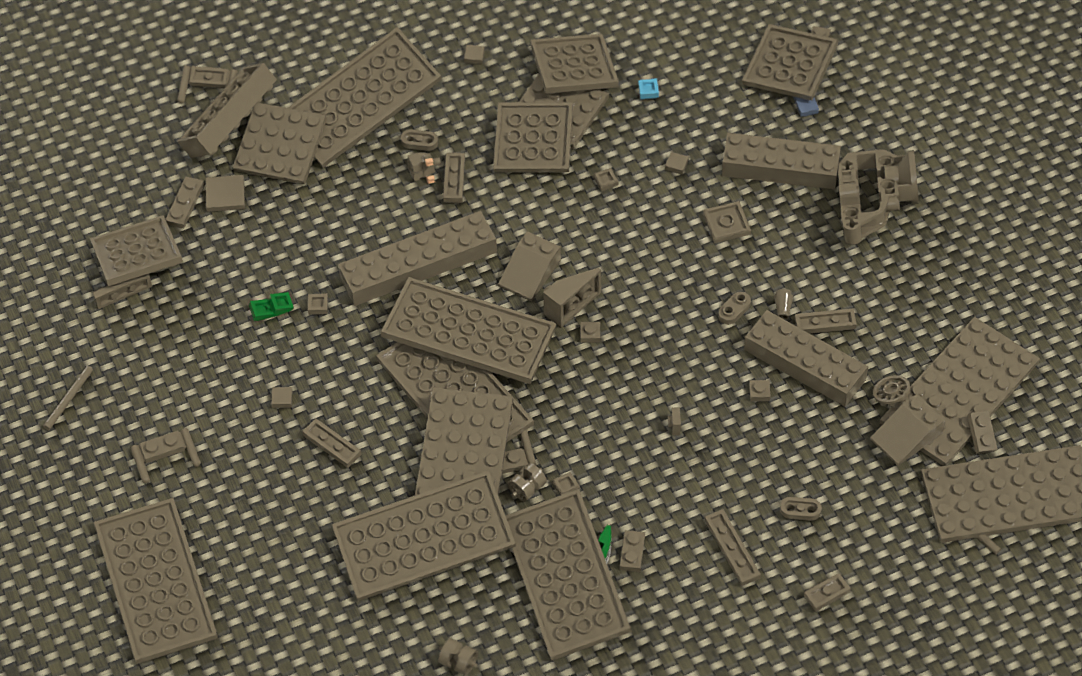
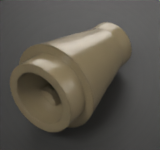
M779 289L774 295L778 316L785 320L789 318L793 295L788 289Z

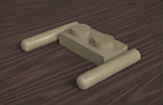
M184 66L177 101L179 103L185 102L188 84L190 86L225 88L238 74V71L235 69Z
M187 428L182 429L180 432L175 431L142 442L140 445H133L130 448L144 484L150 482L144 462L149 463L185 451L187 448L193 466L198 467L201 464Z
M527 430L520 434L524 449L520 448L505 452L502 474L522 470L528 463L537 465Z

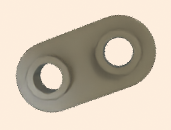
M408 129L401 134V143L408 149L432 151L438 146V136L430 131Z
M737 292L720 307L719 320L723 324H734L750 308V296L745 292Z
M786 497L780 504V513L788 519L812 521L818 519L821 515L822 506L816 499Z

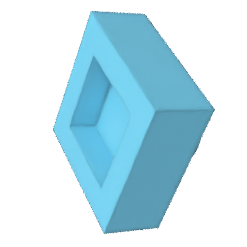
M657 79L638 80L640 99L659 98Z

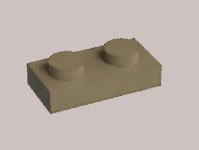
M989 411L969 413L967 417L976 454L998 450Z
M625 530L620 570L641 572L645 532Z
M840 573L805 591L804 597L816 612L849 594L851 588Z

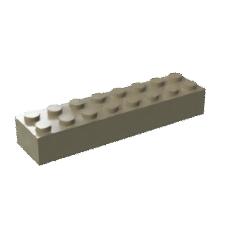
M478 211L339 263V275L353 305L357 306L402 289L408 277L423 281L497 253V242L482 212Z

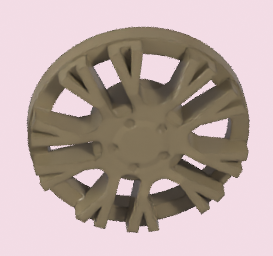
M898 375L883 378L873 388L874 398L882 406L889 404L892 407V405L895 406V403L900 401L903 403L904 400H907L906 397H909V394H911L910 383L905 377Z

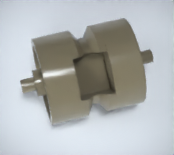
M528 463L520 470V475L516 474L508 482L512 496H516L521 501L526 502L535 494V490H539L545 485L547 479L542 472V468Z
M449 638L443 647H439L441 652L438 662L448 668L454 666V670L467 676L473 667L476 668L478 666L475 663L478 651L469 646L462 647V643L455 639Z

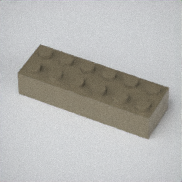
M264 63L243 67L177 142L190 158L213 155L218 150L219 144L229 138L228 134L238 128L240 121L251 113V108L257 102L260 103L262 96L273 88V84L277 79Z
M727 133L722 162V176L835 190L841 146Z
M768 310L765 311L745 336V351L846 407L867 379V365Z

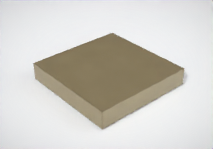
M244 175L207 177V212L245 209Z
M740 201L703 210V216L714 243L751 235V229Z

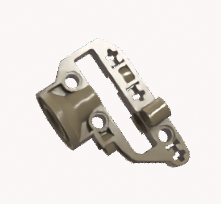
M883 149L847 153L839 162L838 176L844 240L847 244H858L862 241V238L883 228L887 224L890 211L900 210L899 202L910 201L912 204L919 203L914 150L908 151L905 155L898 156ZM876 168L880 208L873 212H861L858 170Z

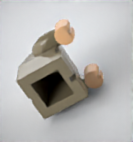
M430 153L407 155L409 172L414 181L425 177L428 184L434 183L435 177L432 173L435 172L434 166L441 165L440 158L433 159Z

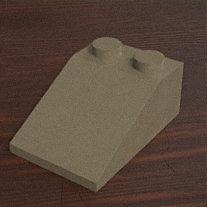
M527 231L517 244L498 286L529 301H533L561 261V246Z
M596 268L566 277L547 286L543 292L544 315L562 328L601 293V269Z
M916 394L902 404L870 437V440L899 466L943 434L945 419L923 398Z

